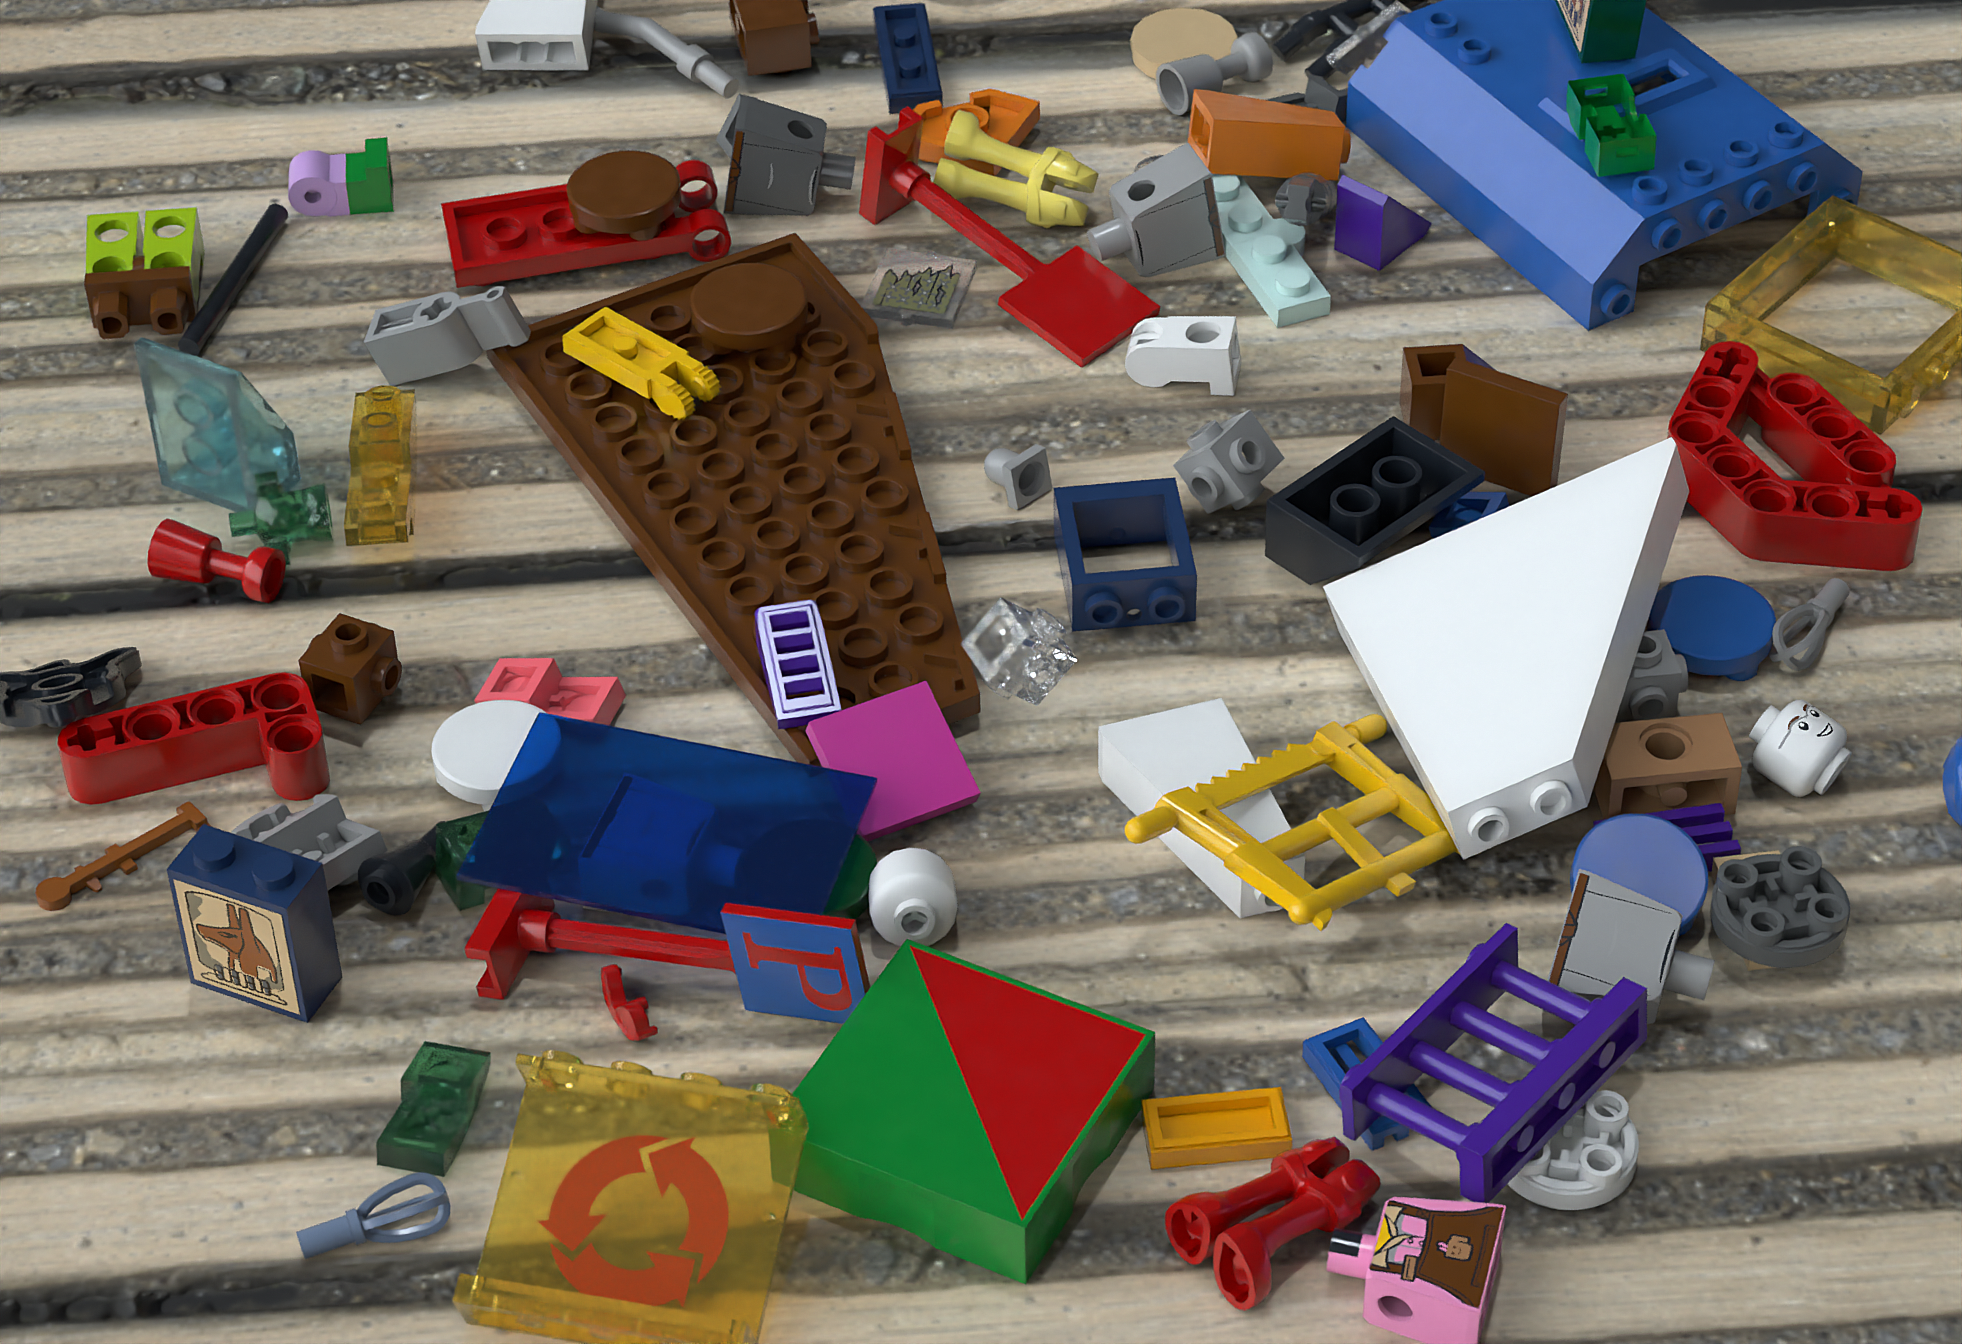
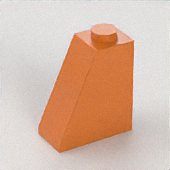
M1194 89L1188 143L1211 174L1291 178L1300 173L1312 172L1321 175L1325 180L1338 181L1340 163H1347L1350 156L1351 136L1349 130H1345L1344 124L1333 111L1209 90Z

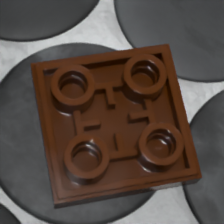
M1456 357L1447 368L1440 445L1485 471V481L1533 497L1556 487L1558 484L1568 393Z

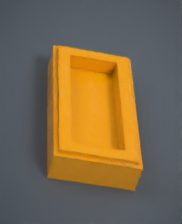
M1281 1087L1141 1100V1118L1151 1170L1269 1159L1292 1149V1135Z

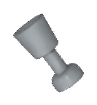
M1255 32L1247 33L1233 42L1230 55L1216 61L1209 55L1201 54L1160 65L1156 72L1158 93L1168 110L1173 114L1182 115L1192 109L1194 89L1221 92L1223 81L1236 75L1249 82H1257L1269 77L1273 70L1272 54L1262 36Z

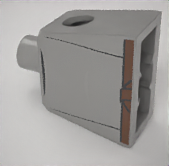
M1189 143L1176 148L1113 184L1109 190L1114 220L1087 230L1089 244L1098 261H1104L1124 252L1138 274L1147 278L1226 256L1212 174Z
M1579 869L1547 981L1592 1002L1596 998L1602 999L1623 977L1647 988V1024L1655 1023L1664 990L1705 1000L1715 960L1675 950L1683 917L1677 910L1594 873Z

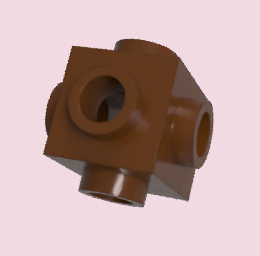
M341 613L335 617L321 634L316 635L311 640L307 651L298 660L301 678L305 680L309 687L316 710L359 725L365 721L385 696H389L395 691L402 674V665L398 660L394 631Z

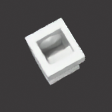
M1168 316L1167 318L1144 319L1135 326L1132 332L1125 360V368L1128 375L1135 382L1147 387H1161L1170 381L1209 382L1211 395L1234 396L1241 367L1236 316Z

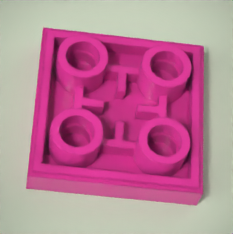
M927 681L810 721L806 728V734L851 829L861 835L867 842L975 803L981 794Z

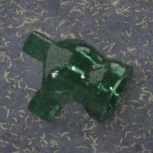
M277 470L255 473L253 479L256 486L255 493L258 498L253 510L229 513L232 537L256 534L264 546L283 551L286 565L291 564L290 552L292 543L308 540L319 542L334 541L332 514L325 482L314 484L301 490L284 491L279 482Z

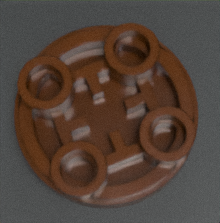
M637 150L614 151L591 158L575 169L567 183L568 203L573 215L575 228L585 234L601 231L615 234L628 233L635 240L653 239L661 233V223L676 211L682 197L680 176L675 166L659 155Z
M740 263L715 270L696 284L690 297L692 323L696 331L702 336L703 347L708 352L718 355L727 354L733 350L765 349L771 353L787 352L796 345V333L803 327L808 316L807 292L801 280L786 269L764 263Z

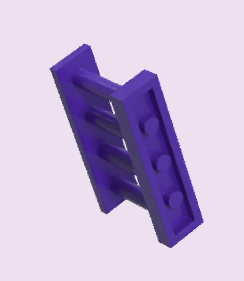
M1505 923L1485 944L1480 943L1474 947L1466 962L1362 1064L1354 1065L1346 1073L1339 1089V1100L1342 1106L1343 1136L1356 1141L1383 1115L1455 1151L1460 1168V1195L1473 1202L1489 1203L1647 1040V988L1623 977L1602 999L1596 998L1591 1002L1519 968L1518 928ZM1507 992L1576 1026L1563 1039L1558 1038L1550 1042L1487 1012V1010ZM1466 1032L1535 1067L1521 1081L1516 1080L1510 1084L1445 1051ZM1425 1073L1494 1109L1480 1123L1475 1122L1468 1126L1403 1093Z

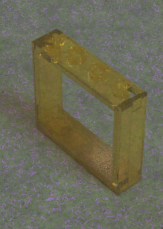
M1832 195L1706 303L1700 350L1706 352L1711 345L1725 341L1740 342L1748 345L1756 351L1759 357L1758 367L1771 379L1784 373H1800L1811 377L1871 431L1881 435L1898 418L1908 417L1918 400L1931 388L1938 389L1947 378L1949 371L1962 360V252ZM1835 258L1956 311L1949 320L1885 378L1763 322Z

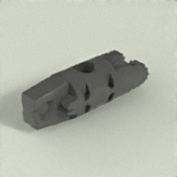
M1312 172L1300 173L1287 179L1276 193L1275 204L1281 216L1289 223L1297 226L1310 225L1330 214L1335 208L1337 188L1334 183L1325 180L1321 175Z

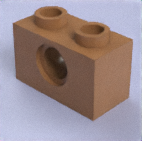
M1723 713L1614 723L1594 784V790L1603 818L1609 819L1623 814H1645L1715 803L1722 804L1725 815L1735 814L1742 765Z

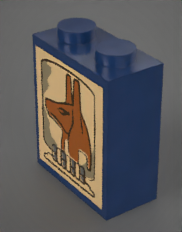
M203 824L166 869L190 983L308 1023L343 977L323 863Z

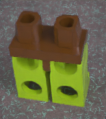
M197 207L145 211L144 237L138 211L87 215L84 286L93 328H98L99 336L102 339L124 338L130 332V326L152 324L153 330L161 335L182 334L186 322L193 321L198 313L196 302L199 297L200 266L204 265L205 255ZM169 225H179L185 228L181 234L169 238L160 237L157 232L160 228ZM121 229L128 232L124 238L118 241L106 242L101 240V234L108 230Z

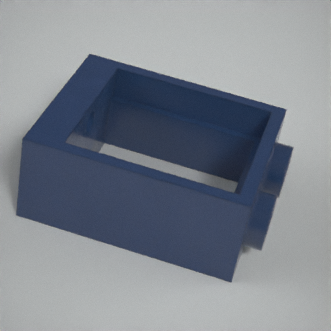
M1175 477L1054 488V538L1072 632L1196 621L1197 572ZM1167 541L1172 566L1097 573L1085 572L1081 548ZM1133 609H1138V610H1140V611H1139L1138 613H1136V614H1128V612H1129L1130 610H1133Z

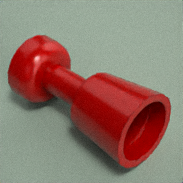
M169 518L161 521L155 529L148 549L147 564L152 577L207 584L217 574L240 580L242 589L249 598L264 603H270L275 599L285 576L286 560L282 550L261 546L254 549L248 557L225 552L222 550V543L218 537Z

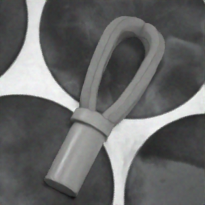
M1838 578L1830 579L1815 598L1808 600L1806 604L1787 611L1777 620L1772 632L1774 644L1768 654L1773 662L1783 660L1794 671H1801L1811 666L1820 652L1826 628L1833 621L1834 613L1849 596V587L1843 580ZM1802 617L1800 620H1798L1795 624H1793V625L1783 634L1784 630H1785L1794 620H1796V619ZM1807 625L1812 628L1810 633L1799 643L1789 648L1785 646ZM1808 648L1800 660L1793 657Z

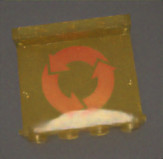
M545 1050L542 1052L541 1057L518 1053L515 1064L526 1086L476 1276L459 1273L452 1300L466 1323L581 1344H758L809 1124L800 1099L793 1097L790 1091L771 1084H753L750 1090L723 1086L720 1080L697 1072L682 1073L680 1079L653 1075V1072L647 1067L627 1061L612 1062L610 1068L583 1064L579 1057L558 1050Z

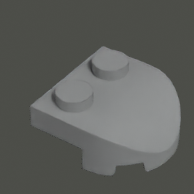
M316 794L313 798V805L295 813H290L284 803L276 804L253 815L231 831L233 834L323 863L327 891L336 885H346L357 881L358 869L363 861L388 851L379 830L347 819L338 796L330 794Z

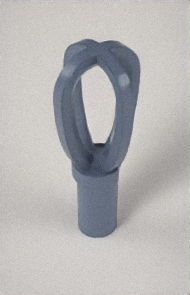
M416 1172L381 1187L368 1196L359 1205L357 1210L356 1208L345 1211L346 1215L297 1231L296 1234L305 1259L354 1242L356 1245L367 1242L366 1240L380 1243L408 1241L439 1231L448 1221L451 1206L447 1191L437 1177L425 1172ZM415 1185H426L433 1190L432 1193L370 1214L377 1205L392 1195ZM438 1206L436 1217L428 1223L404 1229L380 1230L374 1228Z

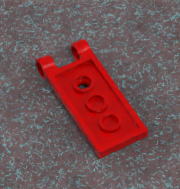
M700 160L684 161L675 167L680 176L681 189L691 181H703L706 184L701 189L693 192L681 190L682 197L678 207L692 213L689 216L675 218L673 213L661 223V233L649 240H635L628 233L615 234L600 231L593 234H585L575 228L573 215L569 208L567 184L441 203L456 287L487 286L499 281L639 259L652 260L664 255L688 252L692 258L701 262H711L720 259L727 254L731 247V236L725 217L716 210L708 209L714 204L718 196L713 171L708 164ZM706 230L719 232L716 237L707 241L694 239L699 233Z

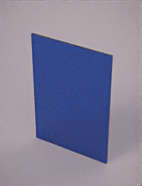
M539 712L457 873V880L726 934L721 916V910L725 903L823 915L878 781L876 777Z

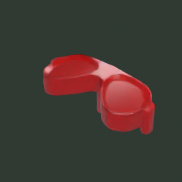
M617 964L602 967L601 982L604 999L614 1021L625 1036L631 1041H640L658 1034V1028L655 1025L650 1026L645 1010L649 1009L646 997L642 996L627 1002L621 978L622 968L618 967Z

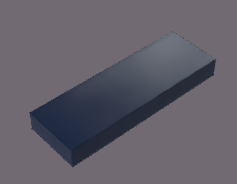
M925 3L873 7V24L889 114L900 113L907 106L914 110L918 104L936 100L940 101L943 108V94Z

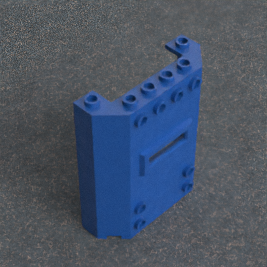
M1442 0L1395 18L1383 34V37L1389 42L1369 68L1361 64L1348 81L1346 127L1588 331L1634 312L1639 265L1808 194H1810L1805 230L1811 235L1856 217L1863 171L1646 7L1635 59L1581 63L1555 0ZM1623 73L1632 88L1660 76L1667 84L1635 96L1638 118L1639 114L1645 113L1657 135L1654 169L1598 177L1585 153V139L1579 140L1570 124L1569 115L1566 111L1568 81ZM1606 87L1585 90V95L1606 93ZM1615 104L1614 106L1620 118L1625 116L1622 104Z

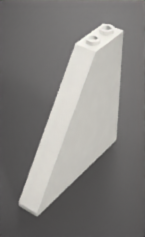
M1672 437L1323 586L1342 639L1463 860L1588 806L1689 494L1678 448Z

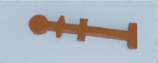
M188 801L176 808L177 816L121 847L117 844L105 849L106 855L86 866H77L72 874L64 878L50 877L40 882L35 892L37 902L44 910L57 911L63 909L70 904L72 894L85 887L97 893L102 890L99 879L119 868L128 875L138 869L137 864L134 862L137 858L192 828L197 832L203 824L211 825L208 823L207 817Z

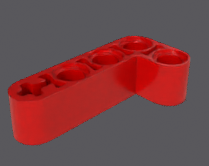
M286 672L268 674L82 718L63 728L58 735L57 741L68 792L76 801L89 805L103 804L264 764L266 765L274 791L277 795L287 800L302 801L314 798L316 794H321L326 790L330 782L322 726L309 687L300 676Z

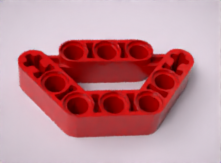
M1733 341L1718 342L1711 345L1699 363L1668 426L1667 439L1672 437L1677 445L1689 488L1686 501L1741 554L1750 559L1877 571H1898L1907 568L1914 559L1923 507L1915 495L1904 490L1892 488L1896 467V454L1811 377L1800 373H1784L1771 379L1758 367L1759 357L1750 346ZM1748 416L1761 426V438L1764 443L1805 481L1783 480L1738 438Z

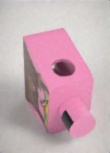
M1393 1197L1385 1202L1376 1236L1338 1228L1334 1229L1327 1259V1272L1365 1279L1363 1317L1369 1324L1425 1344H1479L1501 1256L1506 1206L1493 1203Z

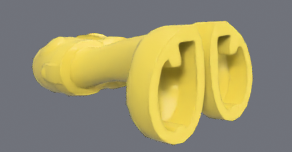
M962 110L956 112L945 140L944 152L946 156L959 160L974 159L994 164L1028 177L1027 183H1021L973 170L958 162L941 158L934 177L936 185L957 200L966 197L983 198L1026 212V221L1028 223L1046 229L1055 225H1084L1089 207L1075 199L1052 193V191L1058 185L1079 192L1093 193L1099 173L1075 160L1069 151L1047 147L1044 153L1041 154L1001 142L990 137L979 128V120L973 113Z

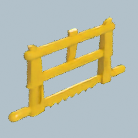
M1370 714L1345 725L1344 728L1336 721H1332L1318 729L1312 742L1308 744L1288 743L1287 751L1273 750L1272 757L1258 756L1257 764L1243 763L1241 770L1228 769L1226 777L1212 776L1211 784L1196 783L1195 791L1187 786L1168 792L1158 800L1154 809L1130 819L1125 825V836L1134 844H1142L1171 831L1173 827L1223 860L1225 868L1286 909L1292 922L1298 925H1306L1312 922L1320 931L1328 926L1333 911L1382 887L1387 888L1399 897L1414 888L1416 881L1408 876L1409 874L1454 852L1460 854L1428 794L1404 774L1395 773L1364 746L1381 738L1387 732V721L1380 714ZM1322 764L1328 765L1366 794L1339 808L1331 807L1319 813L1317 818L1262 843L1219 811ZM1391 812L1426 836L1384 857L1355 828ZM1334 839L1361 868L1315 889L1287 866L1284 861Z

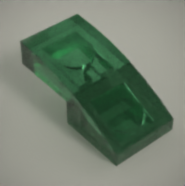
M424 1041L400 1079L401 1103L376 1141L377 1165L445 1177L464 1140L479 1103L491 1065V1052Z

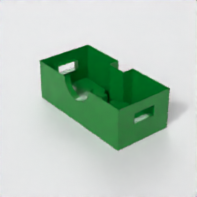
M1624 74L1568 81L1566 111L1578 139H1585V153L1597 176L1602 177L1653 170L1655 166L1657 135L1645 113L1639 114L1638 118L1635 107V94ZM1606 87V93L1585 95V90ZM1618 103H1621L1625 110V116L1621 118L1614 106Z

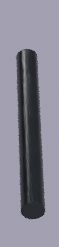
M270 204L179 340L178 348L184 355L195 357L200 353L288 219V212L282 205Z

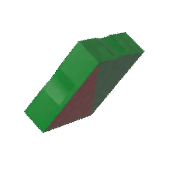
M906 939L769 1124L772 1181L775 1184L857 1217L900 1227L917 1235L936 1249L1026 1285L1071 1217L1078 1194L1092 1172L1111 1156L1141 1110V1100L1148 1099L1155 1089V1032Z

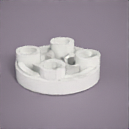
M492 700L463 708L450 716L439 727L432 742V758L437 782L449 793L462 800L482 804L483 810L492 816H505L515 812L519 808L521 800L531 797L546 788L564 771L562 738L557 723L542 709L521 701Z
M1609 1090L1595 1092L1512 1178L1508 1185L1518 1194L1534 1203L1561 1210H1581L1597 1207L1620 1195L1633 1179L1639 1151L1638 1135L1635 1126L1628 1117L1629 1107L1624 1097Z

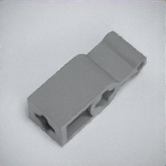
M496 286L485 293L462 299L457 293L449 291L377 309L369 326L364 344L389 385L395 386L460 369L475 361L485 350L505 345L518 346L528 341L531 330L505 286Z

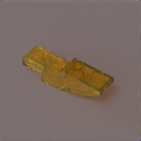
M389 385L376 386L366 392L355 393L348 445L351 472L344 518L346 546L406 543L409 541V535H414L417 483L415 389L399 390L397 387Z

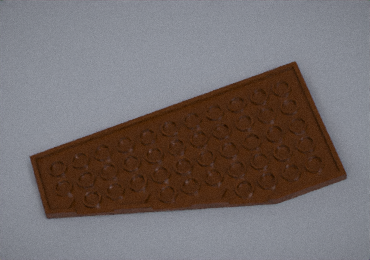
M796 232L530 324L528 327L531 333L528 341L518 346L505 345L486 350L487 359L810 780L825 775V772L806 734L808 725L778 729L756 643L754 613L760 607L804 600H814L817 602L842 710L927 681L948 725L981 712L980 691L966 641L962 639L947 586L946 570L930 513L926 511L912 461V449L896 392L892 390L880 347L877 325ZM740 263L770 264L793 273L806 288L808 316L803 327L796 333V345L784 353H771L765 349L733 350L723 355L708 352L703 347L702 336L694 328L691 319L690 297L696 284L715 270ZM607 307L688 351L690 357L701 362L704 367L708 366L717 375L716 377L720 381L719 385L721 388L719 390L721 392L706 402L699 400L698 397L691 396L696 405L694 406L695 410L685 419H674L672 415L669 416L662 412L653 398H645L565 353L562 336L602 308ZM821 691L788 695L786 698L794 699L819 695Z

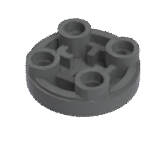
M1802 846L1790 847L1782 854H1762L1742 860L1731 859L1725 861L1719 867L1710 906L1712 926L1718 937L1729 949L1752 962L1777 968L1808 966L1829 957L1842 944L1846 936L1850 917V902L1841 883L1822 867V859L1817 852Z

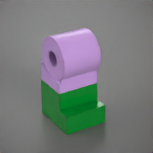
M388 138L365 139V152L329 155L322 151L309 150L295 156L289 164L288 199L291 206L297 212L306 216L328 215L329 217L394 212V181Z

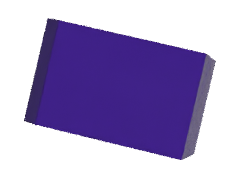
M1342 175L1337 184L1334 250L1378 271H1381L1426 235L1432 225L1431 222L1390 196L1345 175Z

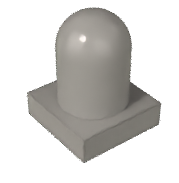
M1035 444L1021 454L1007 448H997L991 451L985 459L984 470L987 477L1006 488L1008 505L1011 508L1019 510L1052 489L1046 448L1041 445Z

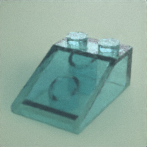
M141 337L134 343L161 484L260 521L301 480L293 431L242 372Z

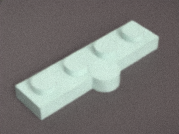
M1212 174L1226 258L1276 327L1279 328L1329 315L1331 296L1302 258L1305 250L1304 227L1291 224L1284 218L1273 219L1241 175Z

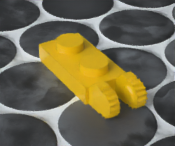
M607 307L602 308L562 336L565 353L645 398H653L660 410L669 416L672 415L674 419H685L695 410L694 406L696 405L691 396L698 397L699 400L706 402L721 392L719 390L721 388L719 385L720 381L717 379V375L708 366L704 367L701 362L690 357L688 351Z

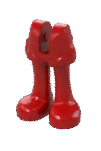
M1336 1136L1326 1139H1315L1300 1148L1286 1150L1276 1155L1271 1162V1172L1229 1190L1217 1193L1197 1192L1180 1198L1167 1209L1165 1227L1175 1251L1186 1262L1197 1265L1213 1256L1214 1275L1221 1293L1231 1305L1245 1311L1262 1303L1271 1291L1272 1268L1270 1259L1278 1249L1292 1239L1314 1229L1333 1232L1335 1228L1343 1229L1348 1226L1355 1218L1361 1215L1362 1208L1380 1189V1177L1364 1161L1359 1159L1349 1161L1350 1151L1348 1147ZM1282 1201L1286 1203L1279 1209L1250 1222H1241L1268 1206Z

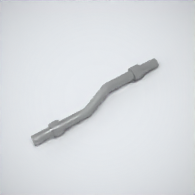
M596 7L594 30L597 32L644 39L676 62L678 71L693 82H704L725 98L733 97L738 91L739 81L715 64L714 57L698 45H687L650 18L605 12L600 7Z

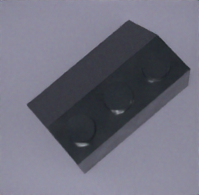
M1392 416L1267 499L1265 556L1309 585L1357 569L1485 481V471Z

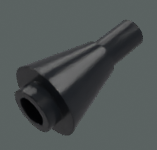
M440 821L419 840L410 841L363 861L358 869V882L367 902L374 908L390 915H403L407 913L432 871L436 859L456 842L457 833L454 827L448 822Z

